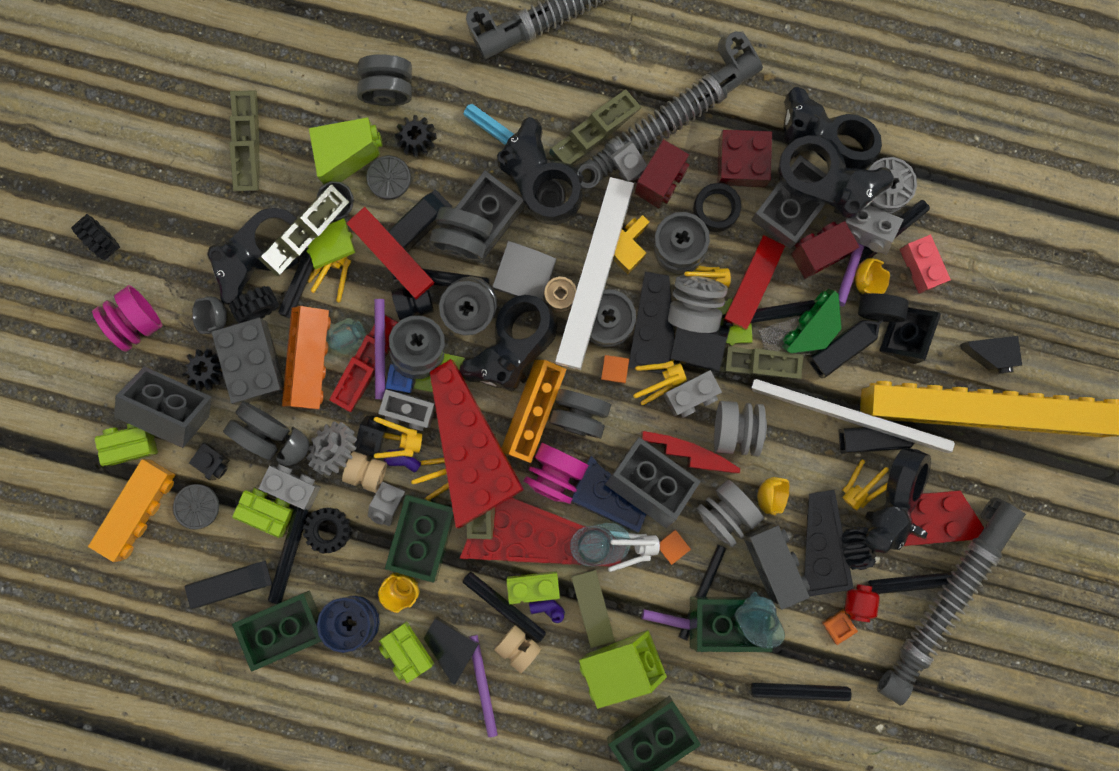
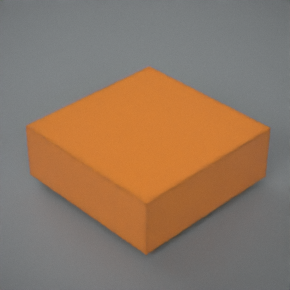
M605 355L601 380L625 384L629 359Z
M675 529L659 541L660 551L671 565L691 550Z
M843 609L822 622L836 645L858 632Z

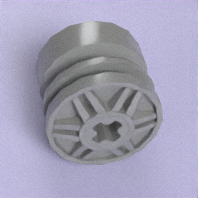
M895 157L882 158L874 162L867 170L886 167L892 172L894 182L892 188L890 187L883 191L869 205L894 214L913 198L917 188L916 175L912 167L904 160Z
M678 276L675 280V287L677 288L673 290V296L678 300L670 304L668 321L672 325L688 331L699 333L717 332L722 318V312L717 308L725 305L723 297L727 295V286L706 277Z
M719 401L714 429L715 453L733 454L738 443L741 455H747L750 448L751 456H760L767 432L764 404H756L753 410L751 403H746L742 414H739L737 402Z
M726 480L715 490L721 501L716 503L708 497L705 501L711 510L709 511L702 504L696 510L706 527L719 540L733 548L737 542L731 533L733 532L737 537L743 539L745 536L739 526L743 524L752 530L764 517L754 503L733 482Z

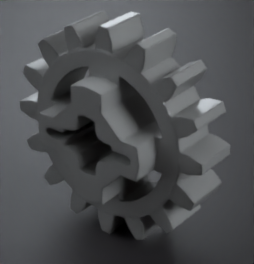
M333 422L331 427L326 424L324 431L318 430V436L311 439L313 445L308 448V451L311 453L306 456V459L310 461L308 465L321 475L326 474L330 476L332 471L336 474L339 473V467L343 466L345 468V461L353 458L350 453L356 450V447L352 445L357 441V438L353 436L355 432L342 422L339 424Z

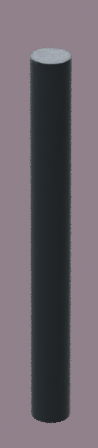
M717 544L695 597L707 596L727 548ZM689 610L688 615H687V617H686V619H689V620H690V610ZM682 628L678 637L688 641L690 630Z

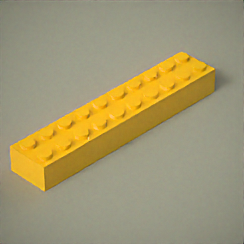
M876 381V383H870L869 387L861 389L860 412L889 421L1104 438L1119 437L1118 399H1103V401H1095V398L1092 397L1069 399L1067 395L1044 397L1042 393H1028V395H1019V392L1016 391L993 393L991 389L968 391L966 387H952V389L943 390V386L927 385V387L917 388L915 383H902L901 385L892 386L890 381Z

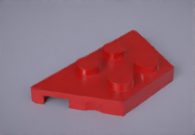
M961 491L922 493L919 502L911 513V518L915 525L928 533L927 537L923 539L910 534L904 546L973 540V538L979 537L984 526Z

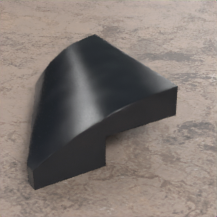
M438 616L434 619L424 637L425 642L449 680L455 685L479 643L458 631V628Z

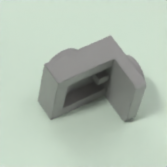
M630 141L610 156L620 171V177L628 182L638 179L647 167L636 146Z
M382 482L369 505L368 517L377 524L390 526L405 491Z

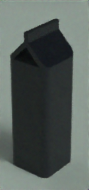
M435 189L433 192L425 195L388 232L408 252L437 225L436 217L439 208H452V205Z
M861 320L833 339L826 349L818 350L807 358V361L821 379L826 378L874 343L878 338L879 326L884 321Z
M900 424L906 427L913 428L908 424ZM866 427L843 428L838 431L841 454L901 450L903 448H911L915 444Z
M265 560L185 585V591L192 610L270 586L272 581Z

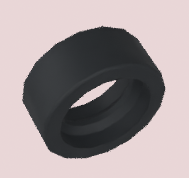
M709 184L697 195L693 212L694 215L704 221L709 231H725L732 227L740 216L742 208L741 199L736 190L727 184ZM721 194L729 199L732 209L727 219L715 222L706 217L703 212V203L708 196Z
M862 294L858 315L874 321L904 322L907 318L909 301L905 298L888 294Z

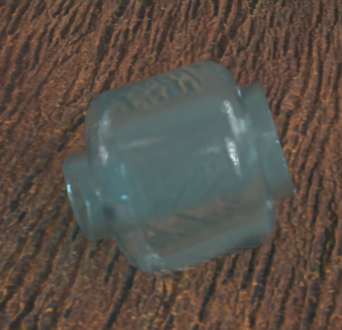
M346 318L329 328L327 342L332 350H337L341 354H347L361 347L366 332L358 320L354 321L351 318Z

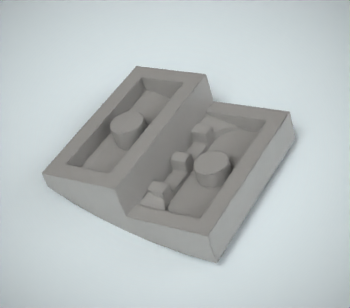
M508 241L493 289L514 296L524 294L536 296L543 300L545 287L550 281L557 259Z

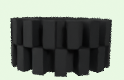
M89 214L83 216L71 227L82 243L104 261L120 248L115 238Z
M262 286L260 289L258 287L254 291L250 290L247 294L240 295V298L234 299L229 304V308L238 324L256 318L263 319L279 307V303L269 286Z
M321 508L312 512V515L307 517V523L303 526V529H305L303 537L307 539V545L312 546L311 549L314 551H319V553L323 554L338 551L346 545V542L351 537L349 536L350 532H352V527L349 526L351 522L345 517L346 514L340 512L339 509ZM323 521H331L337 528V533L331 540L322 539L318 533L319 525Z

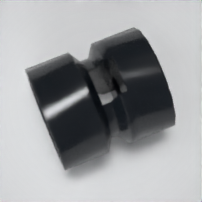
M405 287L391 290L399 320L414 316L415 313L425 315L434 312L429 290H426L418 299H415Z

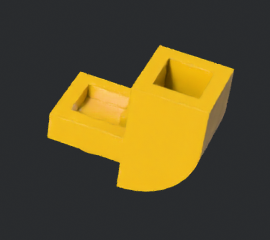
M643 215L638 220L633 218L626 225V232L621 230L613 257L615 263L627 274L647 254L635 242L648 228L650 223Z

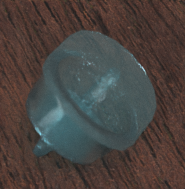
M616 523L586 526L579 529L573 535L570 542V550L573 558L584 566L611 564L621 561L628 554L630 545H612L610 541L619 539L630 540L628 532Z
M753 592L751 597L746 599L743 605L736 610L735 618L744 635L751 643L762 648L777 647L783 643L785 632L777 616L775 604L765 597H760L757 592Z

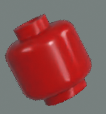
M857 584L856 589H850L846 592L844 611L850 615L849 619L870 623V620L878 615L880 596L872 592V586Z

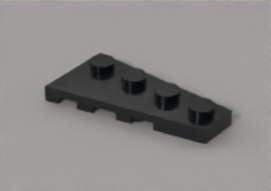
M646 271L644 273L628 369L635 370L636 366L666 363L671 359L674 331L673 325L668 321L671 304L670 278L668 275ZM666 369L643 371L663 375L662 372L666 371Z
M834 489L809 493L804 576L810 586V590L807 591L809 597L854 589L850 567L844 557L843 530Z

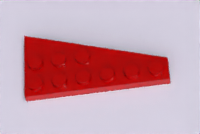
M450 359L430 371L455 526L459 529L522 492L524 489L455 362Z
M511 497L495 507L493 538L467 539L460 559L611 567L621 562L627 545H612L610 543L611 540L619 539Z

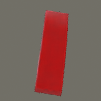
M366 207L362 208L346 223L415 299H418L434 284V281Z
M765 235L762 236L723 320L745 331L748 329L785 245Z
M386 314L385 357L390 351L389 336L393 327L398 323L397 320ZM375 324L370 333L365 336L356 355L351 358L329 399L349 412L353 411L375 376Z
M647 431L641 432V439L645 442L665 445L664 455L687 457L688 468L740 473V468L694 443L668 435Z

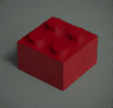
M722 130L718 145L717 183L729 186L766 188L771 181L772 132Z
M663 139L637 181L634 194L657 208H660L663 202L668 204L677 187L674 183L680 184L690 165L687 163L689 154Z
M834 221L823 227L817 233V236L811 233L802 238L795 245L796 249L791 253V256L804 279H807L848 257L859 248V245L845 221L838 225Z

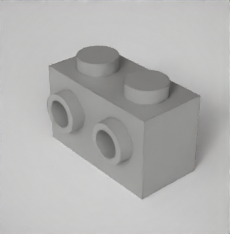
M868 205L855 219H847L846 224L857 243L869 247L874 252L887 255L904 219Z
M710 370L666 392L663 396L674 417L681 414L684 418L696 412L695 406L703 403L706 407L717 401L716 395L722 393Z
M385 389L378 414L384 415L385 420L399 424L400 420L409 423L408 427L423 431L424 427H431L436 407L433 402Z
M280 463L278 466H269L258 489L303 510L311 509L321 486L314 484L315 479L301 474L299 477L291 473L293 469Z

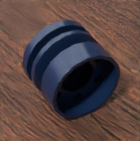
M353 595L334 599L325 605L319 614L317 622L318 635L324 645L333 651L345 653L357 650L369 644L377 635L380 625L379 612L374 604L365 597ZM348 620L356 621V626L348 624Z

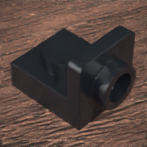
M366 416L360 423L357 441L355 442L356 450L354 451L374 457L375 453H380L388 427L374 421V417L381 418L379 416Z
M203 443L189 464L202 472L206 479L216 480L226 473L228 469L226 465L230 460L207 443Z

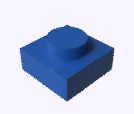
M390 364L386 389L411 393L414 379L402 376L394 369L393 364Z

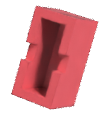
M931 234L908 243L899 249L906 266L910 268L912 280L919 294L951 280Z

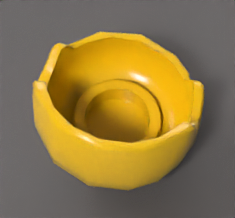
M867 258L859 264L854 276V282L861 294H884L886 292L890 273L882 268L883 261Z
M771 477L761 484L758 489L757 500L759 507L764 513L776 515L777 513L781 514L784 512L789 497V481L783 478Z
M397 572L392 573L384 579L379 588V602L385 609L399 613L407 607H412L416 602L420 592L419 586L411 576Z

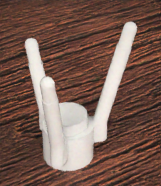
M609 531L608 533L609 536L627 538L611 540L610 543L612 545H634L635 552L640 554L639 557L609 567V572L642 561H650L652 555L659 554L660 544L656 535L647 536V534Z

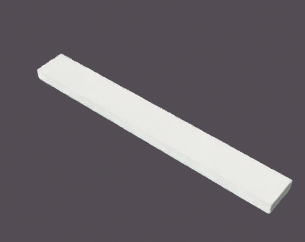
M611 177L609 179L555 361L558 365L581 370L634 189L633 182Z
M754 380L752 385L753 392L948 454L953 451L955 445L954 441L761 380Z

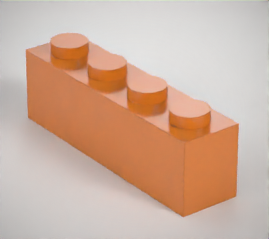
M305 306L293 307L291 309L282 399L283 407L319 409L323 402L324 395L321 388L322 380H324L326 375L324 357L328 352L326 336L331 324L330 317H328L329 310Z

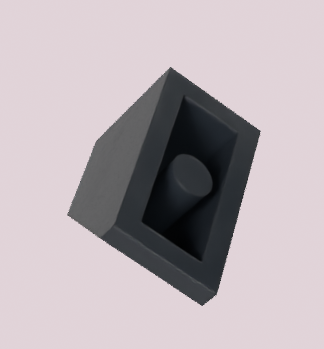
M1018 336L968 341L960 344L961 350L988 371L998 370V374L1014 372V367L1022 366Z

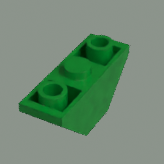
M827 289L816 297L814 301L816 304L810 311L804 312L799 319L800 324L794 331H789L784 337V344L781 346L789 353L827 348L842 329L839 294L836 291Z

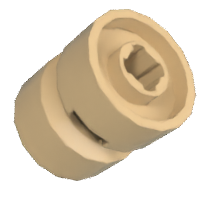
M559 276L551 279L545 287V302L554 313L563 314L569 312L576 294V286L566 277Z
M353 451L351 453L353 458L348 459L342 482L354 486L361 483L363 489L376 493L385 476L387 463L374 458L368 461L366 455Z
M514 625L498 643L494 651L503 659L509 658L510 665L521 674L532 663L542 648L532 639L526 640L525 633Z

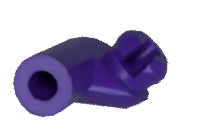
M401 449L387 450L386 452L402 451V450H401ZM413 457L383 458L384 462L389 466H405L414 473L421 465V462Z
M555 600L529 602L531 614L544 612L554 623H561L564 620L565 611Z

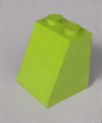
M368 117L309 128L317 177L323 185L330 181H344L379 157V147H383L380 132H378L376 125L371 124Z
M649 630L589 652L579 660L581 674L586 678L589 686V695L592 701L595 702L597 709L652 693L667 678Z

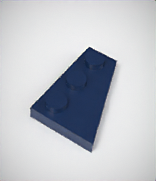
M590 456L587 463L589 466L582 480L578 482L577 491L573 493L571 503L639 533L647 514L605 485L611 474L604 470Z

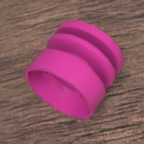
M127 285L114 295L118 307L111 301L106 300L103 303V307L98 306L92 311L93 317L104 335L125 352L132 349V343L136 345L140 343L141 339L137 330L148 337L162 327L161 320L152 306L131 285Z
M541 443L535 458L543 464L542 469L530 467L529 470L538 474V477L534 480L525 476L523 482L527 483L535 492L553 501L570 504L573 498L563 494V492L567 488L576 493L577 489L568 481L570 478L582 480L589 465L549 445Z

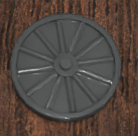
M386 155L377 158L371 163L366 179L370 190L376 196L390 200L402 196L407 191L411 182V174L403 160L396 156Z
M193 484L184 487L178 492L173 502V513L176 520L182 526L189 529H202L209 526L216 519L219 512V501L216 494L205 485Z

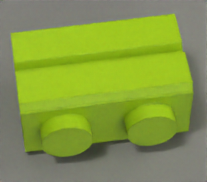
M127 424V429L120 431L118 427L102 430L103 435L94 438L101 466H112L158 453L154 435L131 424Z
M255 487L252 491L245 490L232 516L233 519L277 538L283 537L294 512V509L289 507L290 503L279 498L272 500L267 497L268 493Z
M557 571L507 577L509 604H517L522 601L526 603L560 599Z
M407 621L379 640L381 643L379 646L380 652L385 659L390 658L395 665L393 671L400 681L404 679L406 683H409L434 665L433 660Z

